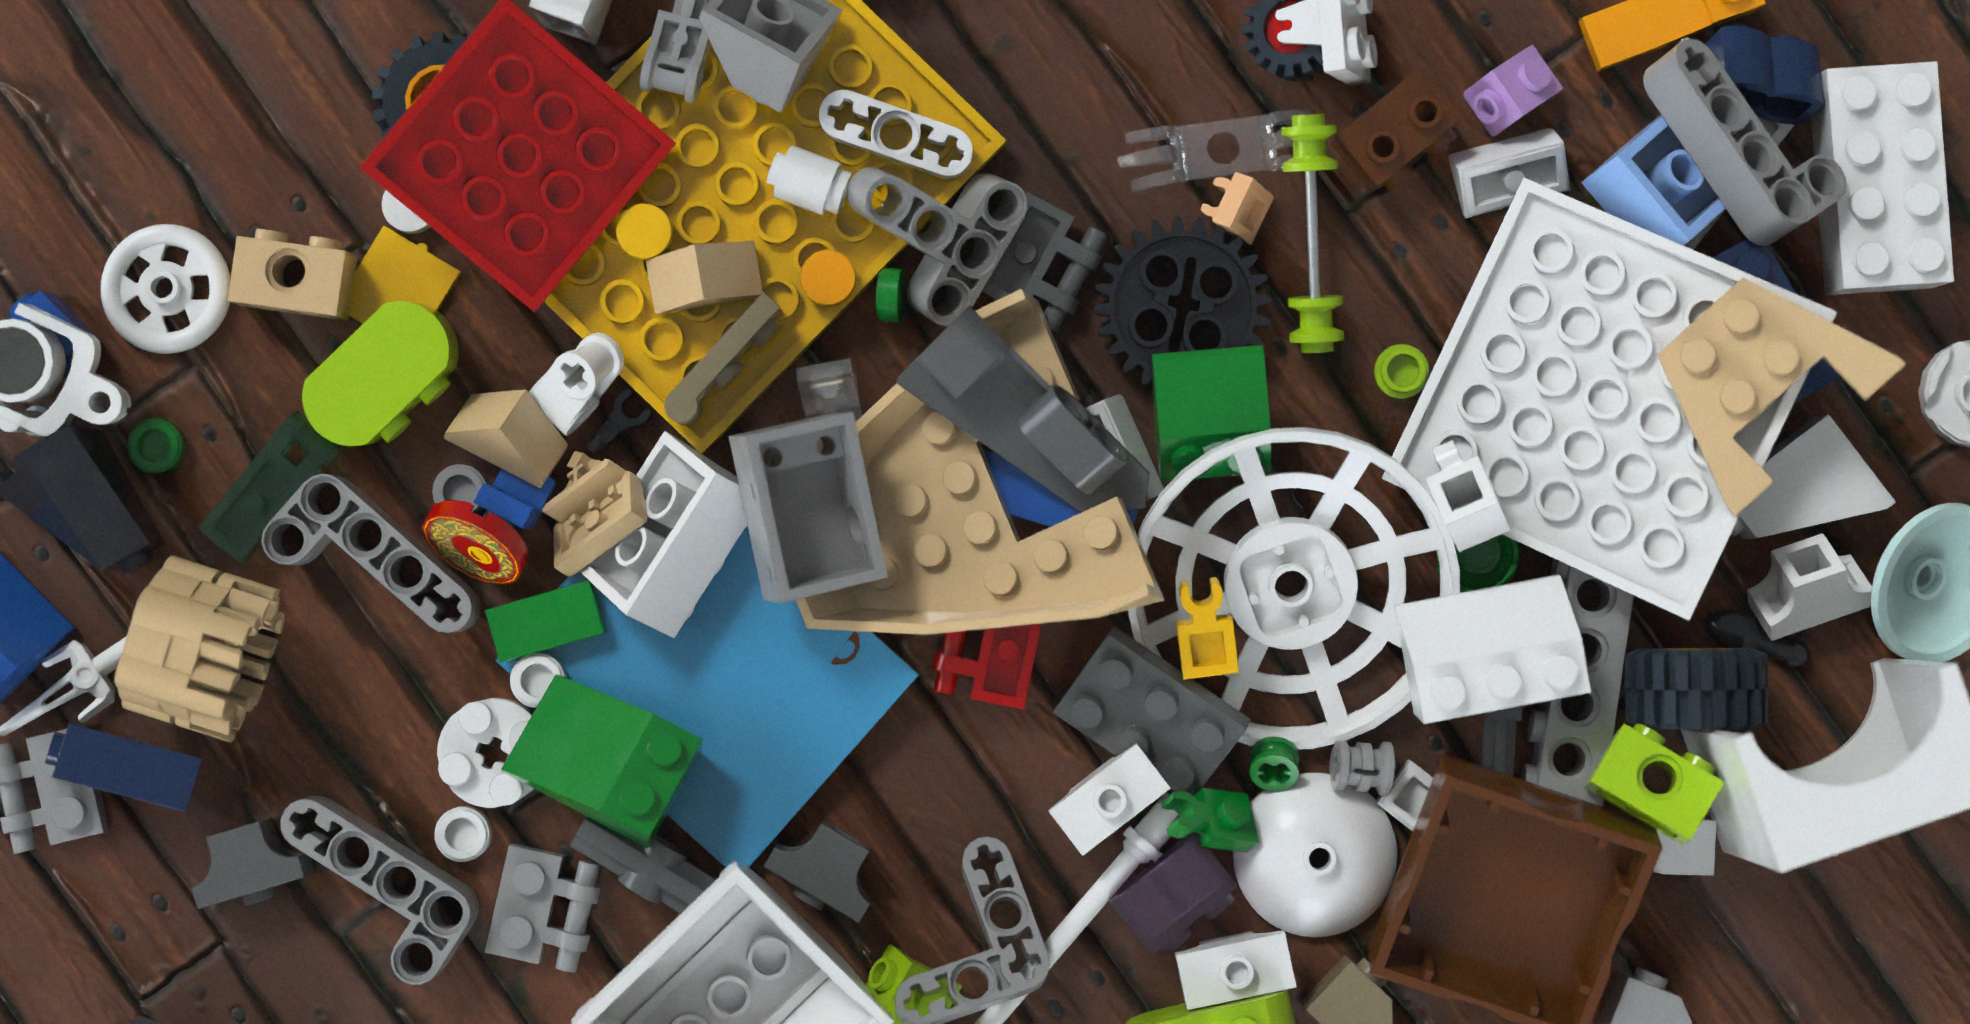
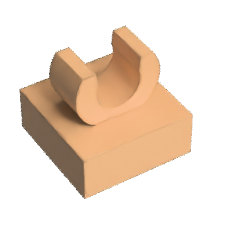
M1238 172L1234 173L1231 181L1224 177L1215 178L1213 185L1225 194L1218 207H1212L1209 204L1203 203L1201 211L1217 226L1223 227L1224 232L1233 239L1241 237L1243 243L1251 245L1274 196L1254 178Z

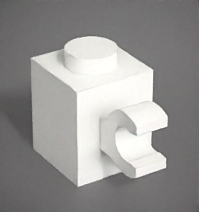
M1453 440L1433 448V453L1442 472L1426 478V481L1458 551L1461 552L1510 531V526L1479 457L1477 456L1463 462Z

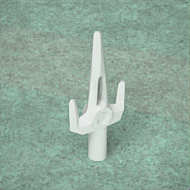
M126 637L96 657L88 646L76 640L69 642L42 660V665L46 668L70 657L72 669L41 696L0 726V735L6 736L44 713L86 692H89L97 699L78 715L80 722H86L113 703L115 700V688L107 675L117 668ZM69 682L72 683L74 687L71 691L51 703L45 704L46 699Z

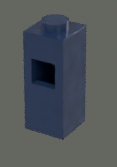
M69 723L65 734L54 732L45 764L55 766L53 778L186 812L202 758Z

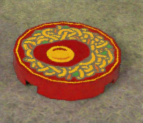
M444 500L434 504L421 529L425 541L437 556L452 568L468 577L488 584L507 585L517 581L527 564L525 560L529 553L526 543L512 526L501 517L490 512L487 513L485 518L472 513L475 506L466 501Z

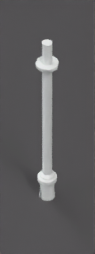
M1167 792L1162 795L1135 828L1129 826L1124 831L1123 835L1126 839L1123 841V851L1044 941L1049 955V969L1139 864L1148 863L1151 859L1156 863L1162 856L1159 850L1171 837L1167 834L1166 828L1177 818H1181L1174 810L1162 809L1161 802L1169 796ZM1036 959L1028 960L1019 972L1024 975L1025 980L1032 979L1033 969L1039 963ZM1028 994L987 1008L974 1024H1003Z

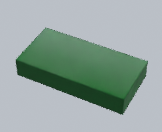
M589 580L485 610L500 663L608 632L595 586Z

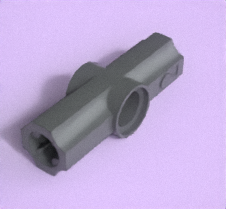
M586 817L570 845L572 848L619 876L618 880L637 895L655 904L663 902L680 914L718 879L688 860L689 856L683 850L658 835H655L649 848H646L589 817Z

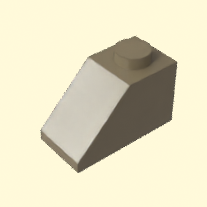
M1344 955L1300 1002L1306 1011L1320 1024H1393L1392 999L1381 989L1388 980L1370 974L1369 962L1364 957L1355 965Z

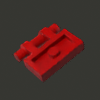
M1042 623L984 629L978 660L962 657L967 631L944 633L941 653L935 652L932 665L933 669H937L933 691L954 695L958 674L975 678L970 699L1024 710Z

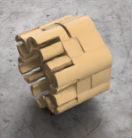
M174 555L170 556L151 583L143 590L134 609L132 622L115 673V686L118 687V693L122 699V707L173 724L175 722L177 726L223 741L232 742L235 739L236 731L231 729L239 731L246 712H250L254 706H257L265 686L240 678V673L265 681L270 667V663L244 655L243 651L269 659L272 657L278 644V639L260 634L258 631L262 628L278 634L282 633L285 614L278 611L280 601L278 595L280 590L224 572L222 574L220 570Z

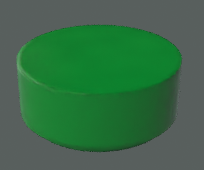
M883 268L879 272L876 288L877 317L883 323H902L906 302L905 271L901 268Z
M152 418L140 422L133 428L128 437L127 450L131 461L139 469L150 473L162 474L174 470L181 464L186 455L187 442L184 433L176 424L167 420Z

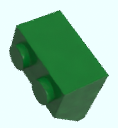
M1263 345L1152 354L1154 440L1161 482L1172 481L1185 467L1215 447L1240 436L1271 429ZM1271 444L1255 447L1264 473H1271ZM1233 455L1217 462L1195 479L1241 475Z

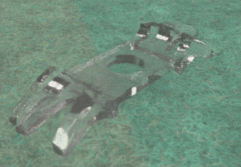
M1313 110L1275 111L1260 116L1183 126H1160L1124 133L1126 144L1169 139L1170 146L1163 145L1120 156L1117 158L1118 166L1173 164V170L1170 169L1132 180V192L1162 185L1185 183L1190 180L1234 175L1235 172L1244 174L1283 170L1282 163L1293 158V155L1277 157L1276 150L1293 147V141L1281 136V130L1273 133V126L1292 123V116L1312 115ZM1228 133L1237 140L1239 153L1234 161L1220 164L1210 158L1207 144L1215 134Z

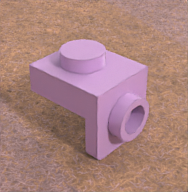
M1532 44L1491 70L1464 91L1463 95L1489 134L1496 136L1564 88Z

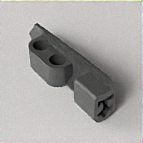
M970 305L897 377L896 382L899 386L962 428L1081 513L1116 496L1123 500L1126 510L1143 509L1146 507L1150 472L1072 394L1061 386L1053 385L1051 387Z

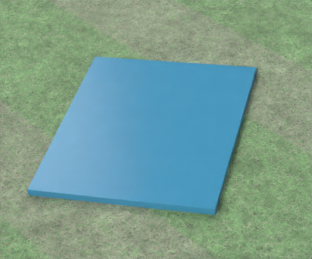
M748 526L739 536L725 558L722 568L714 575L696 603L692 615L684 622L675 638L625 615L595 587L608 632L536 652L555 657L563 665L567 679L654 713L703 739L701 753L667 815L725 867L732 861H737L749 868L919 676V673L873 632L856 631L859 635L860 648L855 658L846 664H831L835 657L846 659L853 653L855 644L851 640H847L854 631L807 629L796 600L785 603L763 600ZM577 572L572 577H568L558 589L584 582L588 579L581 572ZM522 657L501 663L498 658L495 661L511 674L514 665Z

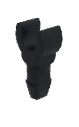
M630 389L621 392L614 402V411L608 416L603 426L590 438L587 448L596 455L604 451L616 438L619 439L631 428L644 426L652 418L653 412L650 409H645L637 418H628L625 415L624 406L634 396Z

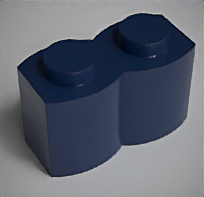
M1745 24L1723 26L1705 43L1714 53L1751 109L1762 119L1781 124H1803L1824 105L1819 48L1814 44L1793 35H1779L1770 38L1764 32L1753 29Z

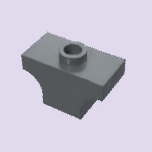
M271 817L206 837L211 855V868L204 881L191 889L197 909L241 896L244 906H248L276 897L277 894L274 886L316 873L313 858L303 852H296L287 848L280 841L273 818Z
M825 819L808 842L799 846H786L778 843L763 866L797 886L793 894L803 902L819 910H822L826 903L858 923L872 900V897L863 890L859 880L860 866L871 846Z

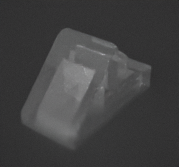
M850 358L796 368L797 381L806 419L831 413L853 412L856 422L863 416L856 374L853 371ZM819 438L817 450L820 453L823 449V443Z

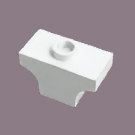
M1823 533L1772 550V565L1768 575L1759 584L1747 589L1748 604L1771 641L1871 607V584L1851 554L1838 556Z
M1135 743L1120 755L1110 758L1072 787L1064 798L1049 809V813L1083 856L1171 788L1138 744Z
M1283 930L1269 933L1247 931L1200 941L1199 945L1194 948L1175 952L1187 1010L1296 988L1287 939Z

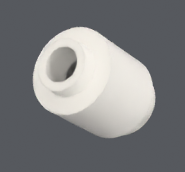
M791 145L787 154L776 153L768 173L767 183L775 186L773 191L774 198L820 215H824L825 211L838 215L847 196V187L853 173L842 170V163Z

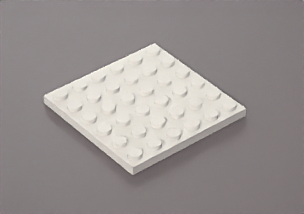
M1523 177L1392 457L1421 482L1434 500L1426 478L1442 471L1432 449L1453 440L1463 462L1477 456L1479 457L1511 529L1502 535L1684 619L1690 620L1741 512L1734 517L1728 510L1657 355L1743 277L1832 323L1837 312ZM1809 371L1733 438L1761 468H1763ZM1386 471L1384 472L1381 479L1403 488Z

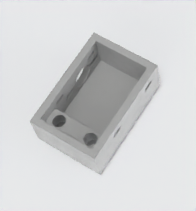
M853 412L831 413L729 436L763 600L785 603L888 578ZM819 438L823 443V449L820 453L817 450ZM766 450L770 453L768 465L763 461V455Z

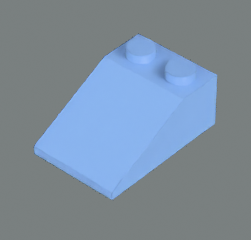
M1659 115L1581 182L1606 213L1683 246L1690 242L1725 209L1662 115Z

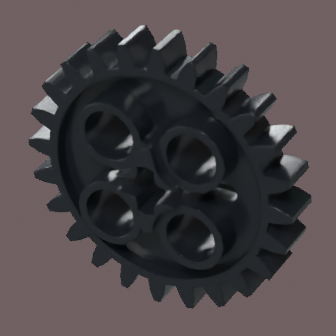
M1175 216L1171 232L1165 233L1162 225L1158 220H1155L1151 224L1152 238L1147 240L1142 233L1134 230L1131 233L1132 242L1135 246L1132 251L1119 244L1115 247L1114 251L1122 262L1120 266L1104 263L1102 271L1113 281L1112 284L1103 283L1096 285L1095 292L1108 298V303L1094 307L1093 314L1100 317H1109L1110 323L1100 328L1097 334L1098 337H1115L1116 342L1107 352L1109 357L1117 356L1123 352L1128 357L1121 372L1126 374L1136 366L1143 369L1140 385L1145 386L1153 378L1152 354L1171 353L1168 347L1175 322L1176 308L1168 306V300H1176L1180 294L1185 263L1189 258L1196 261V267L1189 291L1188 303L1196 306V311H1189L1184 318L1178 352L1196 351L1189 341V332L1197 324H1207L1216 331L1218 335L1216 349L1263 345L1264 342L1252 331L1253 328H1263L1270 325L1271 320L1257 314V308L1270 304L1272 297L1256 294L1255 289L1268 279L1267 274H1250L1248 269L1256 262L1258 256L1253 254L1241 259L1237 252L1243 243V239L1239 237L1226 245L1222 242L1224 235L1223 227L1218 226L1211 236L1204 234L1203 218L1198 217L1192 230L1185 231L1181 217ZM1155 260L1169 262L1176 272L1175 282L1168 287L1152 285L1146 276L1147 265ZM1208 271L1222 273L1229 283L1227 295L1222 298L1206 296L1200 287L1201 275ZM1144 313L1158 315L1165 325L1163 337L1156 341L1142 339L1135 330L1136 319Z

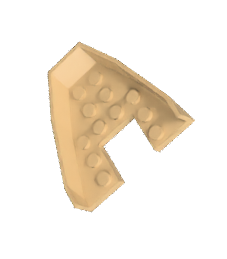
M1020 289L976 310L1051 387L1053 385L1061 386L1077 400L1080 399L1038 300L1023 289ZM895 384L855 422L888 578L796 600L807 629L928 635L1098 618L1164 601V597L1121 498L1116 496L1020 540L982 447L984 444L907 390Z

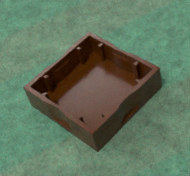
M1443 753L1368 946L1370 974L1443 999L1460 1000L1480 1005L1517 1024H1590L1610 977L1611 962L1616 945L1628 924L1634 919L1663 848L1656 829L1635 817Z

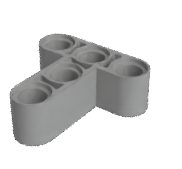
M875 167L864 168L856 172L850 179L847 187V200L855 212L925 254L909 282L907 299L910 306L917 313L942 326H949L969 305L973 307L1027 212V197L1024 190L1017 184L990 173H982L972 177L964 186L952 209L903 179ZM886 184L887 197L885 202L878 208L873 209L871 201L873 192L877 187ZM1000 190V205L994 212L989 214V198L994 192ZM929 211L931 214L929 228L924 233L917 235L916 224L918 218L923 213ZM973 238L974 248L971 255L961 261L960 249L966 240ZM945 285L947 289L945 300L941 305L933 308L932 298L938 288Z

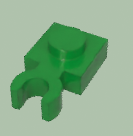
M1202 788L1193 796L1186 791L1178 790L1172 792L1161 802L1162 809L1174 810L1181 816V818H1177L1166 828L1167 834L1172 837L1185 838L1191 832L1199 833L1201 847L1246 853L1259 843L1249 797L1246 793Z

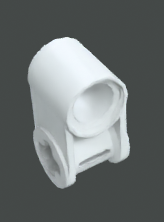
M600 332L592 333L584 338L575 350L566 351L560 355L550 369L529 391V394L548 419L565 436L573 433L586 421L599 405L600 398L619 373H621L624 366V355L621 347L607 334Z

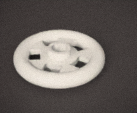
M153 225L132 233L113 250L102 273L101 300L109 322L127 342L148 352L159 354L179 353L200 345L219 328L230 305V302L227 300L231 277L222 254L204 235L181 225ZM167 246H175L188 251L183 267L173 262L163 261ZM140 256L149 262L150 266L143 271L138 283L125 275L132 262ZM194 276H208L210 287L208 299H192L194 294L192 278ZM169 278L173 285L172 292L169 296L160 298L157 295L156 286L160 280ZM137 296H139L144 307L151 312L140 323L132 317L126 307ZM186 310L190 325L181 330L169 332L164 319L165 316H173Z

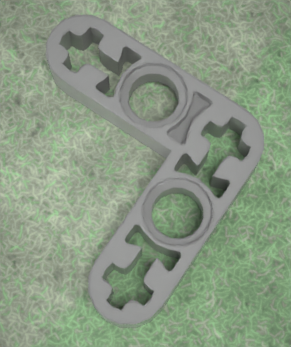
M981 837L972 841L964 851L961 864L963 878L987 940L989 950L917 974L903 981L897 989L894 1002L895 1013L902 1024H944L1032 993L1045 982L1050 967L1049 955L1011 853L1000 840L992 837ZM986 851L990 859L997 857L1000 859L1001 862L996 864L994 871L997 884L1000 887L1009 881L1012 888H998L986 897L981 896L980 891H989L990 883L983 869L974 871L972 867L977 863L979 852ZM999 901L1012 902L1020 910L1021 920L1013 928H998L990 919L989 911L991 907ZM1025 932L1029 933L1030 939H1022L1020 946L1027 961L1036 959L1039 963L1033 969L1032 979L1025 980L1021 972L1012 974L1009 969L1015 965L1016 954L1012 943L1004 949H1001L999 942L1014 941ZM967 970H975L982 973L988 982L986 993L978 999H968L962 996L956 987V980L961 973ZM947 979V993L955 1007L946 1009L944 997L929 1004L928 1015L920 1017L916 1009L906 1010L904 1005L910 1002L911 991L919 989L923 997H928L940 993L941 986L937 982L938 980Z

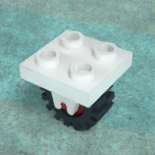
M1258 0L1254 8L1247 6L1244 15L1250 17L1249 24H1242V34L1247 36L1249 40L1244 43L1248 53L1255 57L1252 60L1259 67L1286 81L1296 82V79H1301L1306 82L1314 80L1313 74L1315 73L1321 75L1327 73L1349 86L1370 84V68H1376L1377 47L1373 35H1367L1366 14L1372 13L1373 0Z

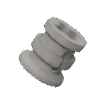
M1335 741L1331 750L1329 765L1332 789L1343 790L1346 785H1352L1354 791L1367 792L1370 787H1376L1380 796H1388L1393 785L1395 773V753L1392 743L1383 741L1378 749H1373L1371 743L1357 742L1355 747H1349L1346 741Z

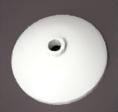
M1309 772L1300 773L1298 780L1292 787L1281 791L1263 790L1251 801L1250 806L1259 843L1247 853L1233 851V866L1238 885L1244 897L1262 918L1273 926L1295 935L1326 937L1356 927L1377 910L1386 898L1395 876L1397 844L1392 825L1383 808L1377 804L1373 796L1368 792L1354 791L1352 785H1346L1343 790L1332 789L1330 774ZM1317 848L1326 849L1329 855L1327 864L1321 868H1314L1309 862L1311 852Z

